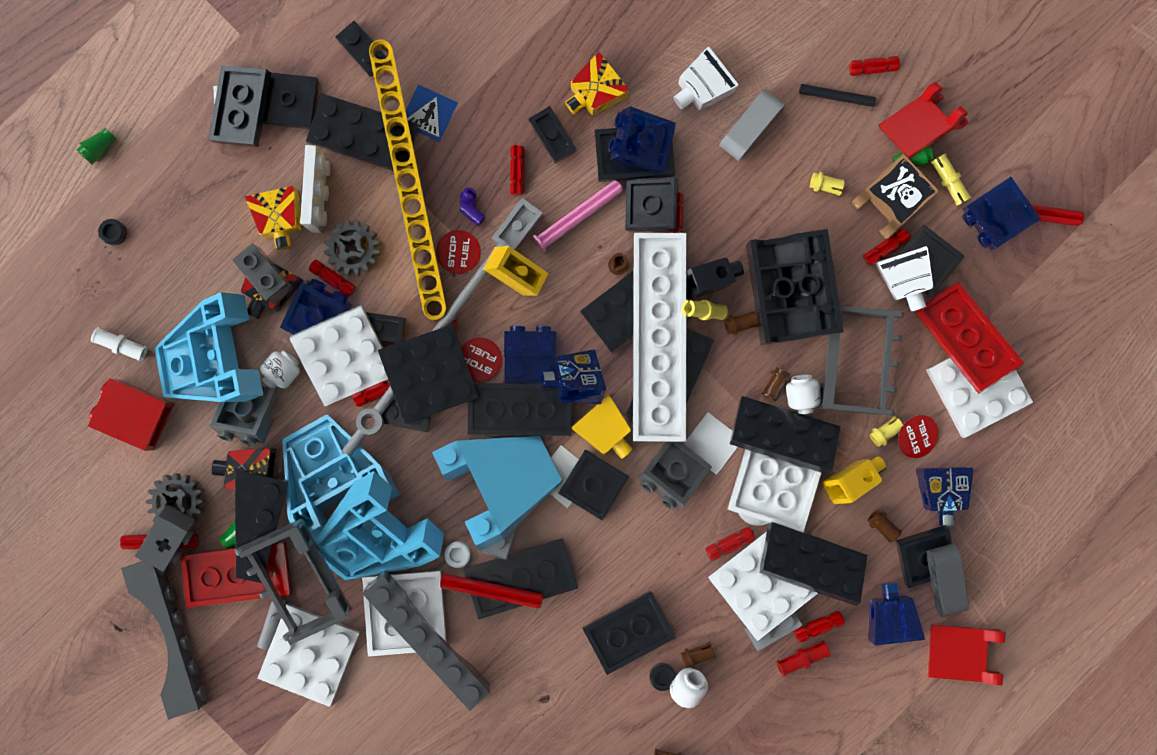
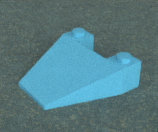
M220 292L202 300L155 347L163 397L217 402H246L263 395L259 370L239 369L231 327L249 320L245 295Z
M328 414L282 439L285 480H289L286 490L288 519L292 523L302 518L314 540L327 523L323 511L341 502L355 481L373 471L392 486L389 501L400 495L390 473L362 446L359 445L351 456L342 451L352 437Z
M540 436L460 440L432 452L447 482L471 471L489 510L465 521L479 551L507 537L562 483V479Z
M375 471L353 483L314 540L329 568L344 580L377 575L385 570L393 572L419 567L440 557L444 533L428 518L407 528L387 511L392 486Z

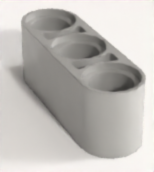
M765 88L723 138L719 146L739 162L779 114L785 104Z

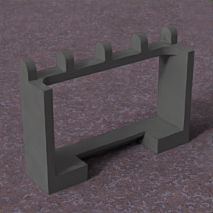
M839 305L841 319L842 314L886 319L878 407L869 408L834 404L840 333L829 335L825 380L823 383H820L822 401L818 409L894 416L895 410L886 409L887 392H897V387L888 386L890 366L899 367V361L890 360L892 341H901L902 336L893 334L894 318H904V312Z
M302 518L249 542L234 551L237 556L241 558L247 556L253 567L249 568L246 573L248 576L256 573L265 587V590L261 591L259 596L261 599L270 596L278 610L271 617L273 621L283 619L289 632L285 633L282 637L290 645L348 618L351 606ZM290 536L299 554L304 553L327 594L325 601L331 610L330 613L300 627H297L256 554V551Z

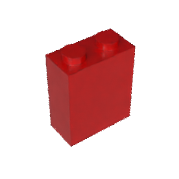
M109 378L100 389L101 397L98 404L92 408L89 414L90 421L88 427L141 450L154 451L175 403L124 381Z

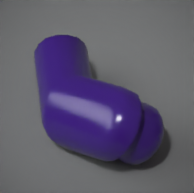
M467 187L460 194V212L479 226L486 216L476 209V191L473 188Z

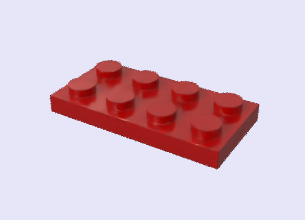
M959 282L925 303L926 307L915 310L917 317L978 394L1024 364Z
M286 542L273 543L266 569L280 596L292 594ZM236 548L180 556L186 608L260 599L259 593L265 590V587L262 583L236 578V553L234 552Z

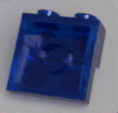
M631 106L623 109L615 118L614 126L618 130L616 137L610 140L608 151L612 153L610 160L631 167L639 166L659 174L664 173L676 123Z
M1009 177L962 208L965 212L962 215L963 220L969 227L975 226L979 232L977 240L982 247H989L990 250L998 248L1040 220V217L1012 177Z
M319 280L303 281L296 291L280 328L294 335L349 311L353 304L347 302L348 296L338 291L331 293L325 290L326 285Z
M510 326V331H504V383L556 384V331H551L550 326H536V331H525V326ZM553 371L555 380L545 381L543 372Z

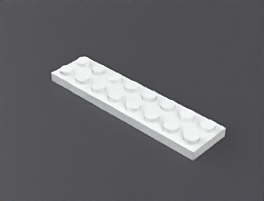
M634 233L633 441H686V316L682 313V304L686 301V233Z

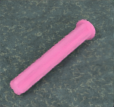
M616 180L612 181L540 235H533L540 249L545 253L549 245L621 194L623 189L620 183Z

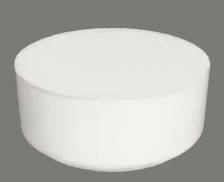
M463 541L452 542L445 550V560L450 566L461 568L469 562L471 549Z

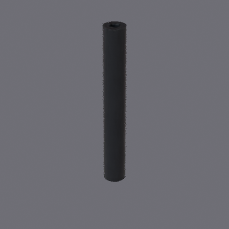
M800 84L799 94L869 107H874L876 103V97L807 84Z

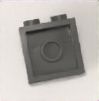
M262 386L263 395L246 402H220L210 427L218 433L217 437L228 442H232L233 438H238L248 446H255L256 442L264 444L274 421L270 414L279 392L275 388Z
M666 441L638 476V479L642 481L640 485L645 491L649 493L656 492L662 497L661 503L665 507L679 510L687 503L712 466L681 441Z

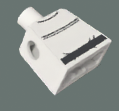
M707 47L680 76L678 84L682 91L676 94L673 99L680 109L693 102L696 108L701 111L734 94L739 84L710 47Z
M927 246L876 263L895 300L906 297L911 311L926 307L922 292L933 288Z

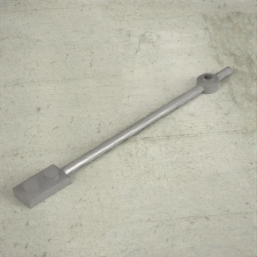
M521 198L493 235L492 241L497 244L496 247L510 246L517 250L542 217L543 212ZM490 255L432 331L451 324L488 275V272L483 270ZM391 386L373 409H364L357 415L356 426L358 430L342 449L348 456L353 454L366 435H375L383 428L384 420L382 414L394 399ZM369 418L375 419V424L372 427H368L366 424Z

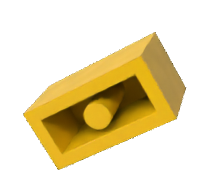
M510 246L495 247L483 270L523 296H537L549 274Z

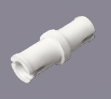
M99 327L93 331L91 336L92 343L112 349V353L117 355L122 353L140 362L145 358L148 350L147 346L127 339V336L122 334L115 335Z

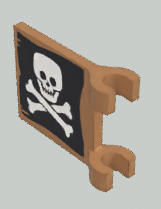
M902 154L850 204L858 210L867 201H870L883 214L889 223L878 233L885 240L939 190Z

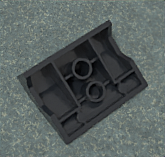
M828 229L796 233L768 240L753 239L746 244L755 311L759 321L758 331L761 345L843 333Z

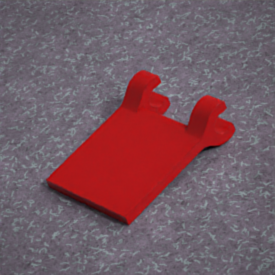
M937 82L930 84L919 98L879 124V128L908 159L950 131L961 129L969 123L965 118L968 112L961 106L956 108L947 117L935 105L944 99L940 93L942 87Z
M931 624L928 677L1003 685V674H1000L999 671L986 670L988 641L1005 643L1006 632H1002L1000 629H978Z

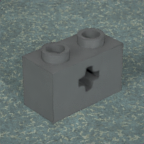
M253 243L232 259L265 301L275 304L294 288L265 252Z
M166 505L157 517L135 557L164 572L169 563L175 565L183 552L178 549L181 543L187 545L195 532L190 529L195 519Z

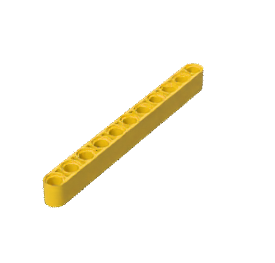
M378 39L370 45L369 55L424 315L429 320L437 321L444 316L446 304L395 58L391 45L385 40ZM378 50L388 52V56L383 60L377 59L374 55ZM389 75L392 76L394 81L390 85H383L380 82L381 77ZM388 101H396L399 104V108L395 111L387 110L385 105ZM394 126H401L405 132L402 136L395 137L390 133V130ZM400 151H406L410 158L407 162H399L395 158L396 154ZM406 176L413 177L415 185L411 188H405L401 185V180ZM415 201L420 204L421 209L418 213L411 214L406 210L407 204ZM415 227L424 228L426 231L425 237L415 239L411 235L412 229ZM420 252H427L431 255V261L428 264L422 265L417 262L416 257ZM424 278H434L437 282L436 287L433 290L424 289L422 287V280ZM438 302L442 307L441 313L437 316L430 315L427 312L429 303Z

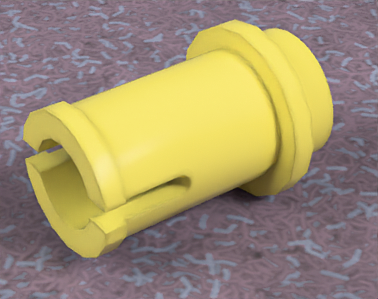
M823 172L813 173L810 180V188H813L815 192L821 190L840 196L842 193L840 189L843 190L845 182L843 179L825 176Z
M893 416L892 419L878 429L873 428L869 436L876 446H885L889 439L899 433L903 424L896 416Z

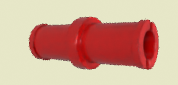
M823 640L804 650L802 648L797 649V653L777 660L776 664L782 676L785 677L801 668H810V664L830 657L831 653Z

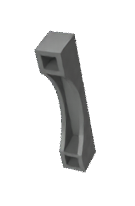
M141 561L121 568L128 593L141 601L151 611L165 637L168 651V668L160 696L168 720L199 710L207 704V692L205 687L200 684L198 677L199 666L192 658L190 652L191 641L188 635H185L182 626L184 623L183 615L180 610H177L174 601L176 599L175 590L172 585H169L167 578L168 567L163 572Z
M386 570L365 588L363 595L469 711L490 693L489 682L435 631L415 607L403 588Z

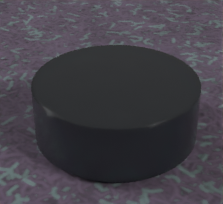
M107 219L100 224L98 235L104 243L116 246L126 239L127 229L123 223L115 219Z
M666 663L654 665L649 673L651 685L659 691L669 690L676 677L673 668Z

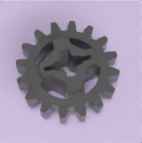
M345 220V227L336 224L337 231L335 233L332 231L328 232L332 238L331 240L324 241V244L330 247V249L324 251V254L332 256L327 262L330 265L337 264L335 270L339 273L344 269V273L347 276H350L352 271H354L355 275L360 276L361 269L369 272L368 265L370 263L373 265L377 264L373 258L374 256H381V253L375 249V247L381 245V242L373 240L377 233L375 231L369 232L370 226L368 224H364L361 228L360 221L355 220L354 224L351 225L348 220ZM349 232H354V233H353L352 235H350V236H345V237L343 236V235H345V234H347V233H349ZM366 238L369 243L368 252L365 251L364 244L366 243ZM344 243L356 246L361 253L350 251ZM337 244H339L341 251L339 255H337L336 251ZM355 260H362L357 264H351Z
M173 473L172 477L164 475L163 482L160 480L155 481L156 489L148 490V493L153 495L152 499L146 500L147 504H152V508L147 511L148 514L155 513L156 515L153 522L155 523L166 505L188 515L197 522L198 518L195 514L203 513L204 510L199 506L206 503V500L200 499L199 496L205 492L204 489H196L199 482H189L191 476L184 475L181 478L180 473ZM179 484L183 487L176 490L174 487H170V485Z

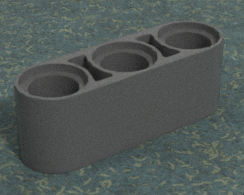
M952 543L927 550L933 597L939 615L946 617L967 611L969 604L962 559L957 546Z

